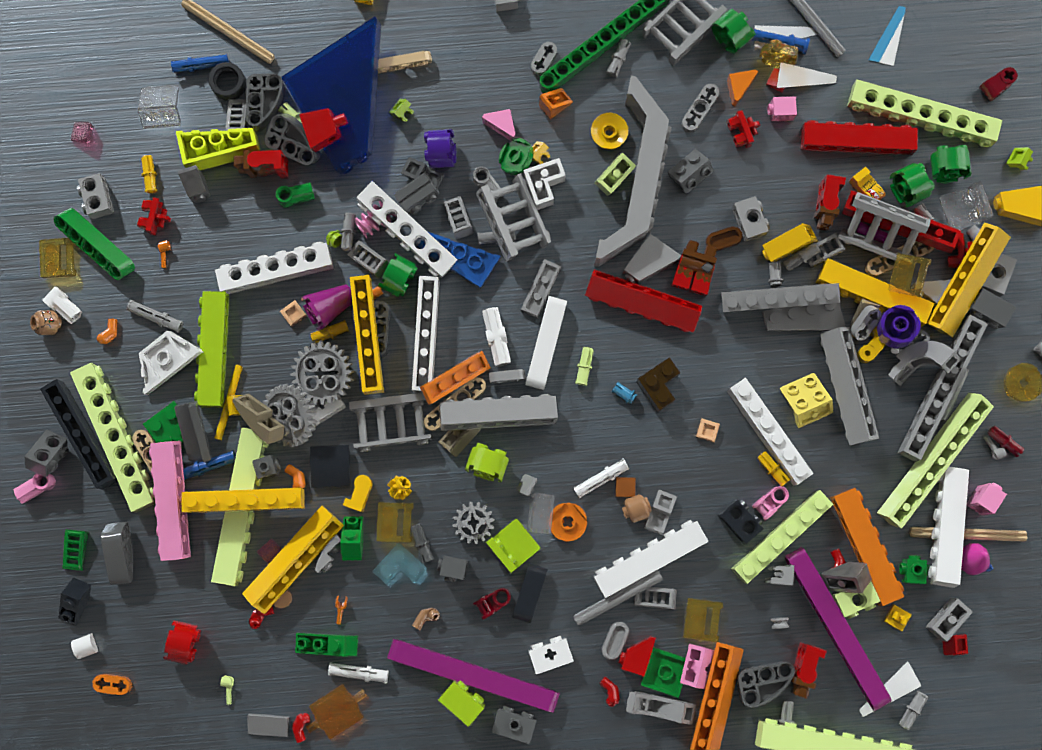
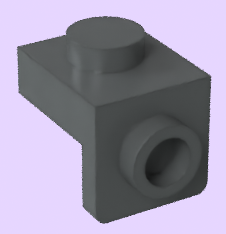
M268 455L252 461L258 479L280 475L281 465L278 458L275 459L274 456Z

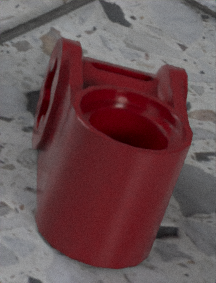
M1006 67L983 82L979 88L991 102L1017 80L1018 73L1014 68Z
M500 588L475 601L473 604L481 612L482 620L506 606L511 600V593L506 588ZM501 591L505 592L508 596L507 601L504 603L499 602L497 599V594Z

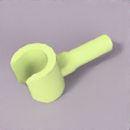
M224 675L220 686L227 687L226 700L227 705L232 704L231 691L234 678Z

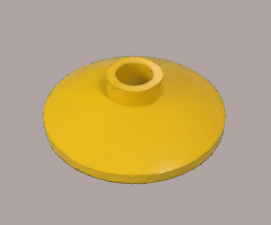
M604 113L593 121L591 136L593 141L601 148L615 149L626 141L628 126L620 115ZM606 131H612L613 134L608 136Z

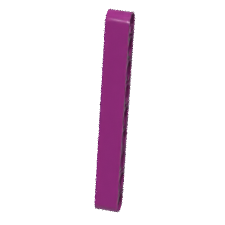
M800 547L784 556L788 565H794L796 580L870 707L876 711L892 702L888 691L803 547Z
M393 639L387 656L390 660L457 682L461 680L466 685L553 713L560 695L559 692L397 639Z

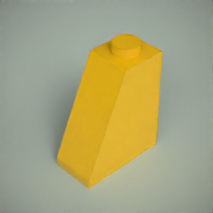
M1042 186L1004 191L994 197L993 205L998 215L1042 227Z
M802 223L763 244L764 250L762 252L767 261L777 262L798 252V250L808 247L813 242L817 243L819 241L811 226Z

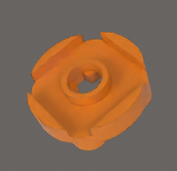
M561 503L550 513L548 520L549 529L559 540L565 542L577 540L586 530L587 516L584 510L577 504ZM564 517L568 519L571 517L573 519L571 522L572 527L568 525L563 526Z

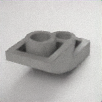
M336 534L322 551L315 568L317 573L322 571L325 573L333 566L331 562L335 559L330 553L334 554L341 548V537Z

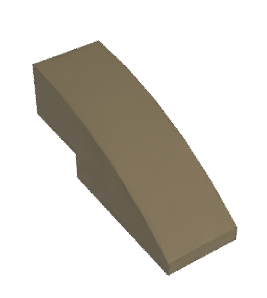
M249 393L233 398V403L244 421L266 444L283 439L284 425L272 417L273 410Z

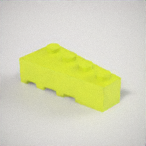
M253 128L228 129V131L213 129L205 132H200L199 130H192L191 132L176 131L181 158L185 168L196 165L201 171L234 162V156L244 155V150H249L250 152L261 151L258 137Z

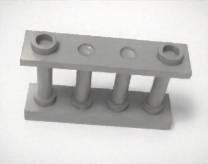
M674 0L653 21L649 20L643 26L642 36L646 38L652 33L670 51L669 62L674 66L711 31V27L714 26L712 23L728 11L723 4L717 9L713 8L706 0H695L709 14V18L706 21H701L683 4L685 0ZM676 8L696 26V30L692 34L686 32L670 16ZM665 21L683 38V43L680 46H675L656 27Z
M521 173L512 180V185L494 191L490 190L488 185H485L476 192L506 262L513 260L518 255L519 249L538 242L543 249L551 243L550 233L544 227L528 191V184ZM517 191L520 202L502 208L497 207L495 198ZM525 209L528 216L527 219L511 225L504 223L503 215ZM532 225L535 236L516 243L512 241L511 232Z
M857 192L852 204L856 208V212L848 230L842 228L838 239H841L846 244H854L895 260L900 265L911 266L914 255L909 253L918 234L921 232L926 234L930 219ZM867 211L873 213L875 217L866 237L855 233L863 213ZM886 218L891 220L893 224L883 244L873 240L881 220ZM904 225L909 227L911 232L901 251L891 246L900 226Z
M423 393L349 402V409L357 414L360 443L353 444L356 450L359 449V452L371 451L372 447L417 442V445L428 444V440H432L431 434L425 435L422 406L427 401ZM412 404V407L415 409L418 436L406 437L403 408H405L404 405ZM386 407H393L395 409L398 429L397 439L387 440L384 418ZM374 409V412H376L379 441L368 442L365 421L366 410Z

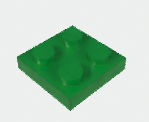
M175 401L143 423L156 443L181 441V444L184 443L174 409L178 405Z
M653 647L645 676H643L640 685L679 698L683 686L680 680L686 658Z

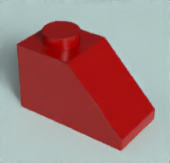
M650 636L627 648L625 653L621 652L618 661L621 664L620 668L645 676L656 638Z

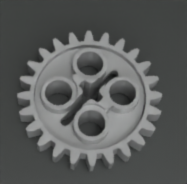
M319 342L318 347L316 343H311V348L305 346V353L299 351L300 358H294L297 365L291 366L296 370V372L290 374L291 376H296L292 383H298L296 388L300 387L301 393L306 392V399H313V404H318L319 401L321 405H325L326 401L331 404L334 401L333 398L340 400L339 394L346 395L344 388H351L347 382L353 381L349 374L354 373V371L348 368L353 363L346 362L349 356L343 357L342 355L345 350L337 351L338 345H334L331 348L330 342H327L325 347L323 342ZM330 358H332L335 362L333 368H330L328 366V360ZM311 359H314L316 362L314 369L309 366ZM338 371L339 374L307 376L306 372ZM331 377L334 378L336 382L333 388L329 385V379ZM312 378H314L317 383L315 388H312L310 386V380Z
M293 384L274 387V389L269 390V394L265 395L267 400L262 401L264 405L273 410L272 417L284 425L283 439L277 441V443L283 442L284 446L289 445L290 447L298 446L308 441V438L313 436L311 431L316 429L312 424L317 423L313 419V416L317 414L311 410L315 406L309 405L311 398L306 399V392L300 393L301 388H295Z

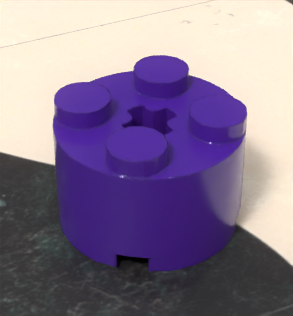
M452 129L424 132V140L427 143L428 149L424 151V156L430 168L455 167L454 163H456L457 153L456 143L451 139L455 137Z
M905 305L893 306L883 314L878 322L877 333L879 340L891 348L907 347L918 335L921 321L912 308Z

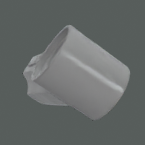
M478 167L474 170L473 182L476 186L481 188L488 185L492 191L500 189L486 167ZM479 173H483L487 178L480 181L476 176ZM503 196L495 198V202L499 201Z

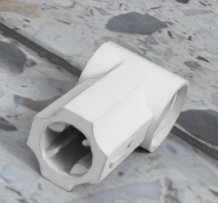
M55 286L42 301L72 324L81 317L82 311L68 299L69 297L62 290Z

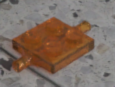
M341 684L310 704L309 707L315 716V721L306 726L308 732L311 733L320 727L331 740L363 719L364 716L359 709L358 702L367 697L364 689L353 696V694L348 692L345 685Z

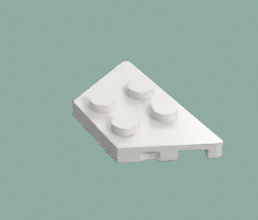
M166 331L139 353L142 366L141 377H144L145 382L143 393L145 395L152 393L203 353V351L175 333Z

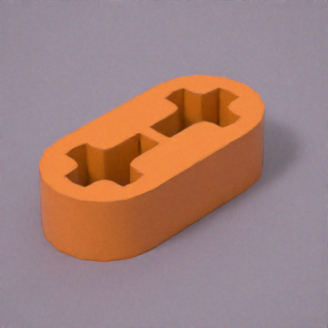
M100 674L92 682L94 690L100 693L124 695L132 688L131 680L125 676ZM104 678V682H109L110 686L107 685L101 688L102 686L98 682ZM123 680L127 687L121 691V687L115 686V683H121Z

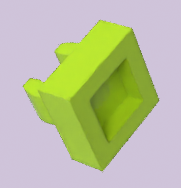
M399 99L388 112L393 118H400L404 122L408 121L404 117L406 111L411 115L414 114L413 110L409 108L411 103L407 99Z
M1029 147L1014 148L1006 164L1011 168L1028 170L1026 165L1028 162L1033 161L1031 157L1033 151Z

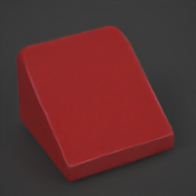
M774 68L766 85L783 93L785 87L777 88L780 69Z
M967 634L952 635L948 641H942L944 655L968 654Z

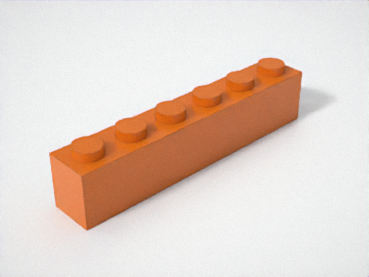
M852 488L830 497L858 562L867 563L872 578L871 582L880 599L877 605L885 606L903 598V585L900 581H897L894 575L896 570L886 557L888 552L885 546L880 544L878 539L880 537L879 532L875 526H872L870 521L872 517L869 510L863 506L861 492L857 491L856 488Z
M719 642L716 643L690 750H720L744 649Z

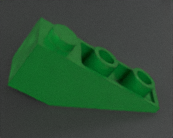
M296 633L295 653L357 656L358 636Z

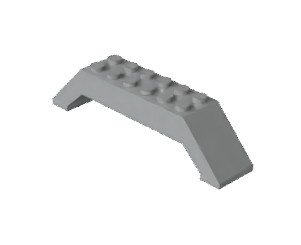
M631 76L625 106L631 108L643 126L626 222L624 227L607 239L599 240L594 264L596 267H600L644 240L647 233H651L654 217H651V215H654L658 199L654 198L658 197V192L660 191L661 181H658V179L661 180L665 164L661 161L664 162L668 145L666 144L670 137L671 127L668 126L669 119L636 76Z

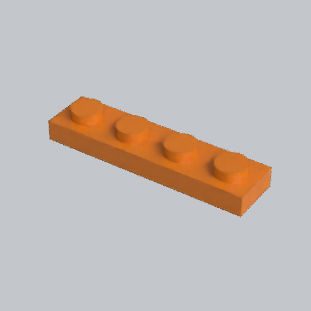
M480 351L422 385L420 389L428 404H432L491 367L483 351Z

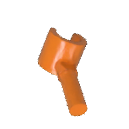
M167 240L158 243V249L161 253V268H166L165 251L171 250L170 243Z
M338 595L335 606L338 609L336 624L340 625L343 609L347 607L348 598L346 596L345 602L341 603L338 601Z

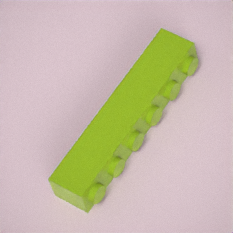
M203 291L202 297L199 299V307L202 308L201 316L198 317V325L201 327V332L197 336V344L203 353L196 357L199 370L195 374V382L198 384V389L194 393V401H198V405L201 408H223L229 295L226 292Z

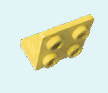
M815 373L780 388L781 393L794 411L795 423L798 428L833 413V400Z

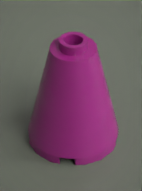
M345 284L301 297V301L305 300L306 302L303 307L312 324L317 323L319 326L316 328L317 330H323L352 304L351 286L349 287Z

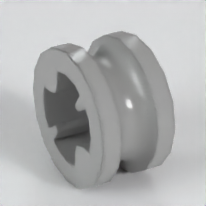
M789 617L772 618V629L790 627L787 624Z

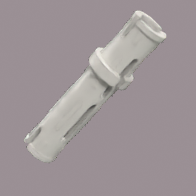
M622 459L610 467H605V470L574 487L578 497L581 498L602 484L615 480V477L629 470L625 460Z
M330 662L328 675L362 679L365 682L377 681L387 683L389 670L372 669L371 666L364 668Z

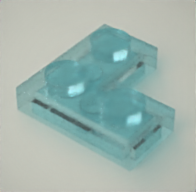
M398 542L372 572L388 585L399 571H402L415 583L428 568Z

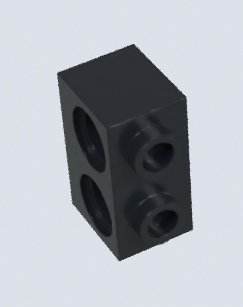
M737 499L726 507L718 517L745 545L764 528L761 526L763 524L756 515L752 516L748 510L750 508L743 500L739 501ZM733 508H737L740 511L738 519L731 516ZM746 523H750L753 526V531L750 534L744 530Z

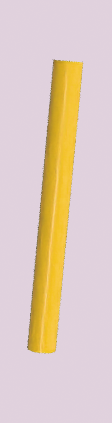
M235 365L215 439L222 440L229 417L227 397L235 395L243 366Z

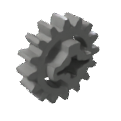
M470 502L469 507L463 504L462 511L456 510L459 516L453 517L457 521V523L453 524V527H458L455 534L461 533V540L468 538V544H470L471 540L478 544V539L480 538L484 542L485 535L491 536L490 532H488L489 529H494V526L490 525V523L494 522L495 519L489 518L492 511L486 512V505L480 508V502L476 506H473V503ZM476 510L482 512L485 518L477 516ZM469 511L467 519L461 521L462 516ZM472 514L475 520L479 521V524H476V532H474L472 525H468V522L472 520ZM487 525L484 532L479 535L478 530L481 526ZM462 528L471 530L472 536L467 535Z

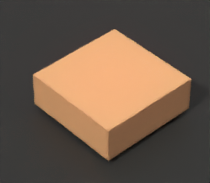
M295 300L280 311L291 327L307 317Z
M701 418L696 438L714 443L720 424Z

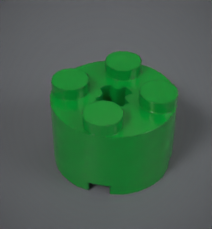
M733 9L725 12L712 23L714 26L711 27L717 41L720 44L724 42L727 46L725 49L733 54L756 35L755 31L747 23V16L743 12L738 13Z
M947 145L937 147V151L930 156L932 179L936 178L939 183L958 182V178L964 177L966 179L972 174L967 145L950 148Z
M912 163L890 175V179L893 180V184L890 185L891 191L900 204L903 202L906 204L905 207H910L930 197L932 190L935 189V185L929 179L925 166L922 163Z
M395 253L394 258L396 260L391 259L382 276V282L384 283L379 282L378 287L396 297L400 295L404 297L409 286L407 281L409 279L413 280L418 268L415 267L416 263Z

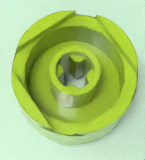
M477 443L476 447H472L465 471L469 473V470L474 471V476L494 482V479L497 478L498 482H502L509 461L506 457L507 453L499 449L493 451L488 449V446Z

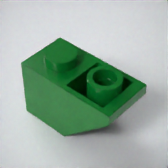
M346 516L343 518L344 526L342 527L340 541L342 561L362 560L363 516Z

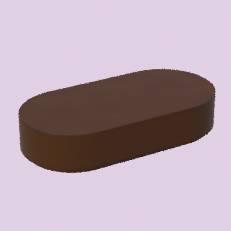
M728 227L709 234L705 245L716 247V252L738 245L743 238V234L738 227Z

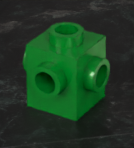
M909 555V559H902V563L899 565L902 583L926 584L930 568L927 560H921V556Z

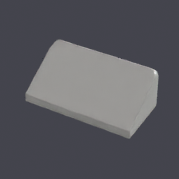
M248 714V734L288 737L290 716Z

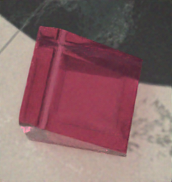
M74 122L71 141L90 144L93 125L90 122Z
M270 539L257 553L269 564L282 549L274 539Z

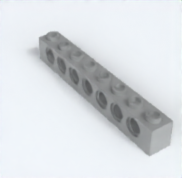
M972 315L963 319L950 345V348L958 354L961 360L949 373L939 368L897 452L898 454L914 462L922 459L988 325L986 322Z

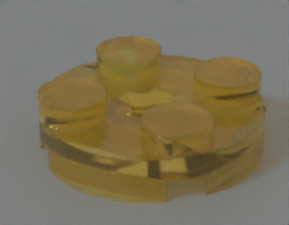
M774 39L771 40V43L761 48L760 57H762L764 64L773 68H780L781 62L795 65L798 58V48L783 44L780 40Z
M1020 363L1009 368L1004 377L1006 395L1019 402H1028L1042 393V374L1037 370L1038 368L1029 363ZM1023 377L1025 378V381L1028 382V385L1022 387V385L1020 384V380H1022Z

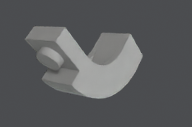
M922 341L906 347L896 355L900 362L891 369L888 376L901 386L917 368L923 365H936L946 373H949L961 358L953 349L943 343Z
M630 691L626 712L664 718L683 724H693L696 704L643 692Z

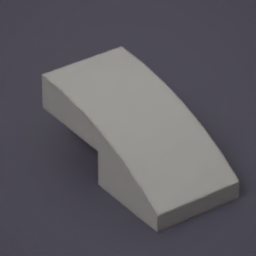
M658 490L644 529L663 535L677 496Z

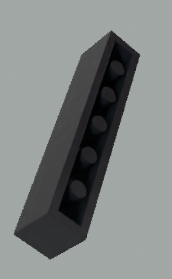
M56 379L40 388L96 489L104 490L117 482L107 456L66 384Z

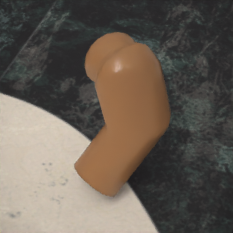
M435 608L423 609L412 626L421 630L426 621H437L440 613Z

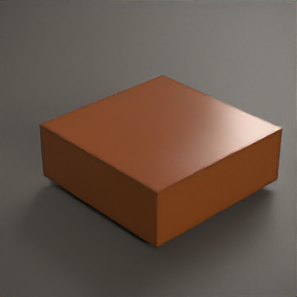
M616 477L615 497L635 496L636 478Z

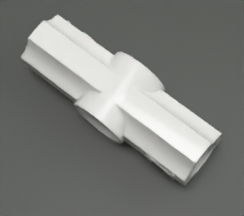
M498 307L483 310L482 315L487 330L485 332L488 345L491 347L495 367L510 364L511 358L507 348L508 341L505 328L502 327Z

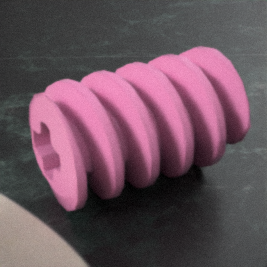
M379 201L380 207L374 204L373 208L375 210L381 209L383 207L382 202ZM368 210V216L364 213L361 214L362 220L355 218L356 226L366 239V233L374 235L373 228L377 231L380 230L378 224L371 218L373 215ZM388 214L386 220L392 222L390 215L396 218L397 216L395 214Z

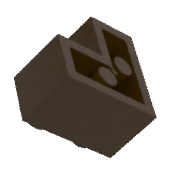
M670 357L640 376L636 381L657 413L676 400L666 386L667 383L680 374V371Z

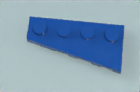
M428 232L457 259V262L450 270L481 289L501 256ZM423 240L420 241V243L417 246V249H423L425 247V242ZM437 253L429 254V257L436 261L439 260Z

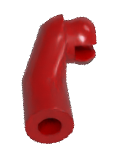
M840 549L830 552L835 561L834 567L846 563Z
M273 605L265 614L254 609L249 618V625L252 629H258L265 616L274 614Z
M604 677L599 684L608 691L607 705L614 707L620 701L619 688L607 677Z
M307 713L297 715L292 725L296 743L306 740L303 728L306 723L310 722V716Z

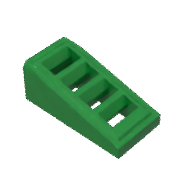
M65 529L62 569L83 571L88 532ZM76 536L80 538L79 541L72 540V537ZM71 544L79 545V549L71 548ZM70 552H78L79 555L70 556ZM69 560H78V564H70Z

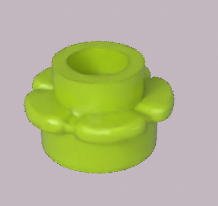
M339 230L330 231L327 234L326 240L329 247L337 248L341 245L342 235Z

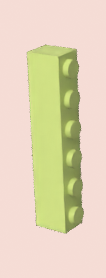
M821 490L815 491L732 567L731 570L744 584H748L823 515L833 503Z

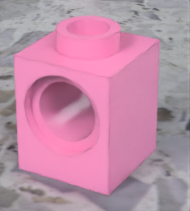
M773 97L767 107L768 115H771V121H793L797 115L796 97Z

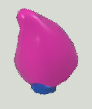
M970 543L963 547L961 569L968 575H978L994 569L990 564L989 553L982 545Z

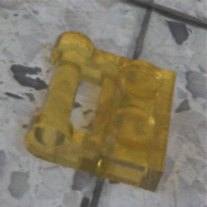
M68 237L39 240L40 277L77 276L76 269H74L73 245L75 243ZM61 245H66L67 269H62Z
M897 253L888 291L923 297L924 291L922 290L928 265H931L932 259ZM920 263L915 289H910L915 265Z
M378 502L377 542L412 543L410 534L411 511L414 509L413 503ZM398 509H404L403 536H397Z
M688 598L683 637L719 642L718 627L720 610L723 609V603ZM707 607H713L710 635L704 634Z

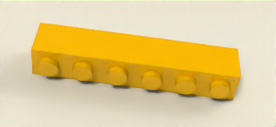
M985 222L927 321V324L938 332L953 338L1011 238L1000 227Z
M829 258L823 263L815 282L817 284L839 283L841 297H851L858 304H860L862 298L880 305L879 311L881 313L896 305L908 306L919 317L921 327L927 323L934 303Z
M369 275L350 277L362 392L364 395L384 393L372 281Z
M304 489L182 492V512L305 509Z
M321 506L242 593L253 607L265 614L344 525L334 514L324 506Z

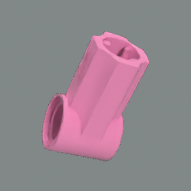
M36 473L33 478L13 489L14 494L21 504H24L42 492L51 490L56 483L55 477L52 474H48L46 477L47 483L42 486L41 479L44 476Z

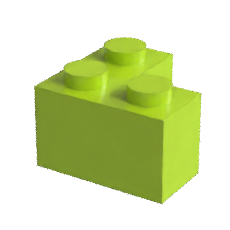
M454 680L438 701L469 727L485 708L483 703L485 699L477 692L474 694L472 692L469 693L467 691L469 687L461 680L459 682Z

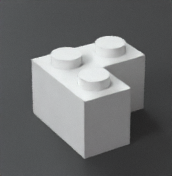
M560 158L523 170V177L528 184L529 193L537 210L554 205V197L550 187L565 182L566 175Z

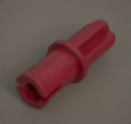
M997 426L990 427L987 432L990 437L1000 444L1001 448L1004 447L1016 458L1019 457L1018 453H1023L1025 448L1015 442L1011 435L1005 434Z

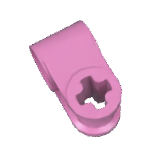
M774 487L751 507L753 509L756 508L763 516V520L766 521L788 500L789 492L785 487ZM776 490L783 492L784 496L780 501L774 497Z

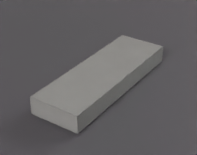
M544 259L521 308L522 312L535 318L539 317L561 270V266Z

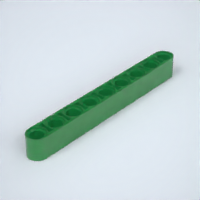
M638 0L544 72L540 77L541 92L547 93L560 88L616 45L620 39L625 38L668 5L670 0ZM645 4H651L653 7L647 8ZM635 14V15H637L639 18H638V19H632L630 16ZM621 25V26H623L625 29H623V30H618V29L616 28V26ZM606 36L609 37L610 40L603 41L601 38ZM592 47V48H594L596 51H595V52H589V51H587V48ZM578 58L582 62L576 64L572 60ZM563 69L567 71V73L561 75L558 73V71ZM545 81H551L553 84L550 86H546L543 83Z

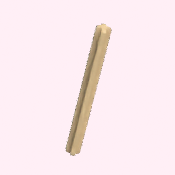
M183 0L181 2L183 8L268 64H271L275 59L274 54L194 1Z
M910 527V537L932 538V531L935 527ZM964 529V539L1026 541L1027 532Z

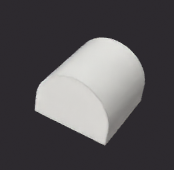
M93 633L71 641L72 651L77 659L99 652Z

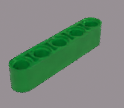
M69 208L54 217L55 226L115 280H120L135 270L133 261L75 209Z

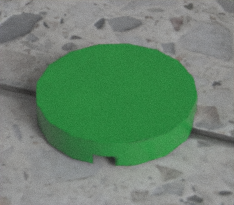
M522 138L512 139L513 141L507 142L500 151L499 163L501 164V169L510 175L523 173V170L529 167L533 159L531 144Z

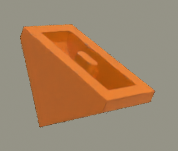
M757 70L729 74L727 84L732 106L736 107L758 74Z
M562 88L539 96V106L550 120L573 103Z

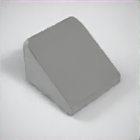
M525 474L516 491L526 497L530 496L537 483V479Z

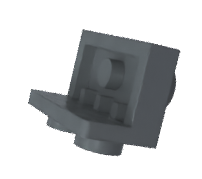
M694 149L667 173L671 179L681 186L683 192L687 194L705 178L710 176L714 170L710 159L697 149Z

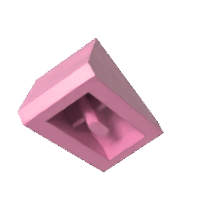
M510 109L487 113L482 116V123L510 141L516 138Z

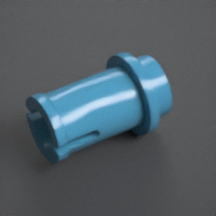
M617 382L612 390V393L624 399L625 403L629 402L632 404L637 397L635 390L631 391L620 384V382Z

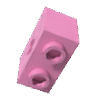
M996 483L978 485L966 505L982 516L995 514L1007 494Z
M689 644L680 683L705 689L715 650Z

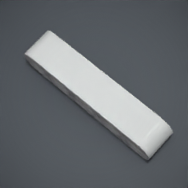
M548 297L526 386L542 390L545 388L567 305L566 300Z

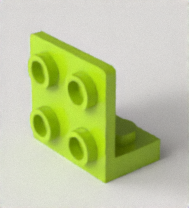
M514 519L486 542L511 573L540 550V546L518 519Z

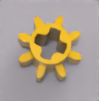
M396 475L387 484L390 487L388 490L389 495L397 500H404L412 492L409 489L411 486L410 481L403 476L398 477Z

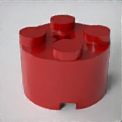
M173 621L172 625L175 628L174 630H169L164 653H168V655L164 656L163 660L188 665L189 662L195 659L197 649L193 648L194 644L199 641L202 630L198 629L197 625Z

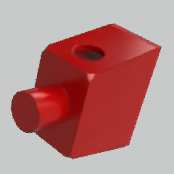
M329 108L299 114L309 146L315 152L341 138L339 127L348 124L344 113L335 116Z

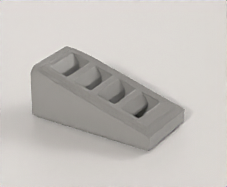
M229 99L226 131L228 129L247 128L246 99ZM233 104H243V107L233 108ZM233 112H242V114H233ZM233 118H241V121H233ZM232 125H241V127H232Z
M461 196L443 202L455 238L460 239L472 235L474 232ZM460 205V207L455 208V209H453V210H450V209H449V208H451V207ZM463 212L462 214L452 217V215ZM465 219V221H462V222H460V223L454 224V222H457V221H460V220Z
M837 233L816 243L823 252V257H820L818 253L815 255L818 260L814 261L811 257L807 261L812 268L825 262L827 258L831 259L846 251L842 242L838 239ZM834 241L838 249L834 250L830 242ZM826 244L831 251V253L827 254L824 248V245Z
M359 240L347 254L377 278H381L389 264L385 258ZM363 248V249H364L363 252H362V253L359 255V257L357 258L356 255H357V254L360 252V250ZM368 253H370V254L368 255V257L365 259V261L363 262L362 260L365 258V256H366ZM374 257H375L376 259H375L374 262L369 266V264L371 263V261H372V260L374 259Z
M649 587L644 590L646 591L645 602H641L642 592L635 595L634 606L664 609L676 608V589ZM650 591L653 592V603H650ZM658 592H662L661 604H658ZM667 593H670L669 604H666Z

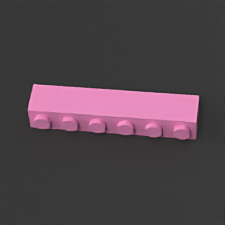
M181 441L150 443L149 455L152 459L151 475L154 480L153 496L156 503L154 512L157 517L156 533L159 538L158 554L160 560L191 557L188 518L187 513L182 512V492H185Z

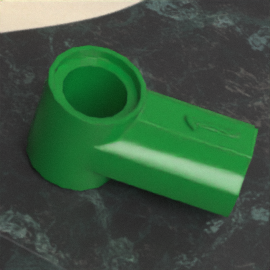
M311 182L292 187L281 186L276 191L277 201L284 208L315 199ZM283 194L290 195L286 200L280 199Z

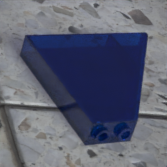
M376 17L371 18L281 77L302 113L329 108L335 116L345 114L348 124L339 127L341 138L323 148L335 170L340 174L349 173L358 163L366 162L373 153L381 23Z

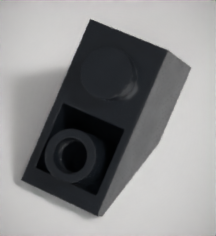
M73 577L61 592L58 619L74 626L78 624L90 598V584Z

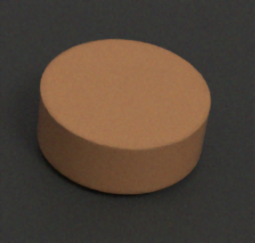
M286 590L274 603V606L277 608L288 607L292 602L291 592Z

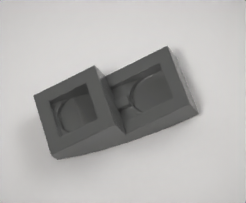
M411 157L408 158L401 171L402 175L412 181L426 173L437 189L445 177L443 173L427 167L425 163Z

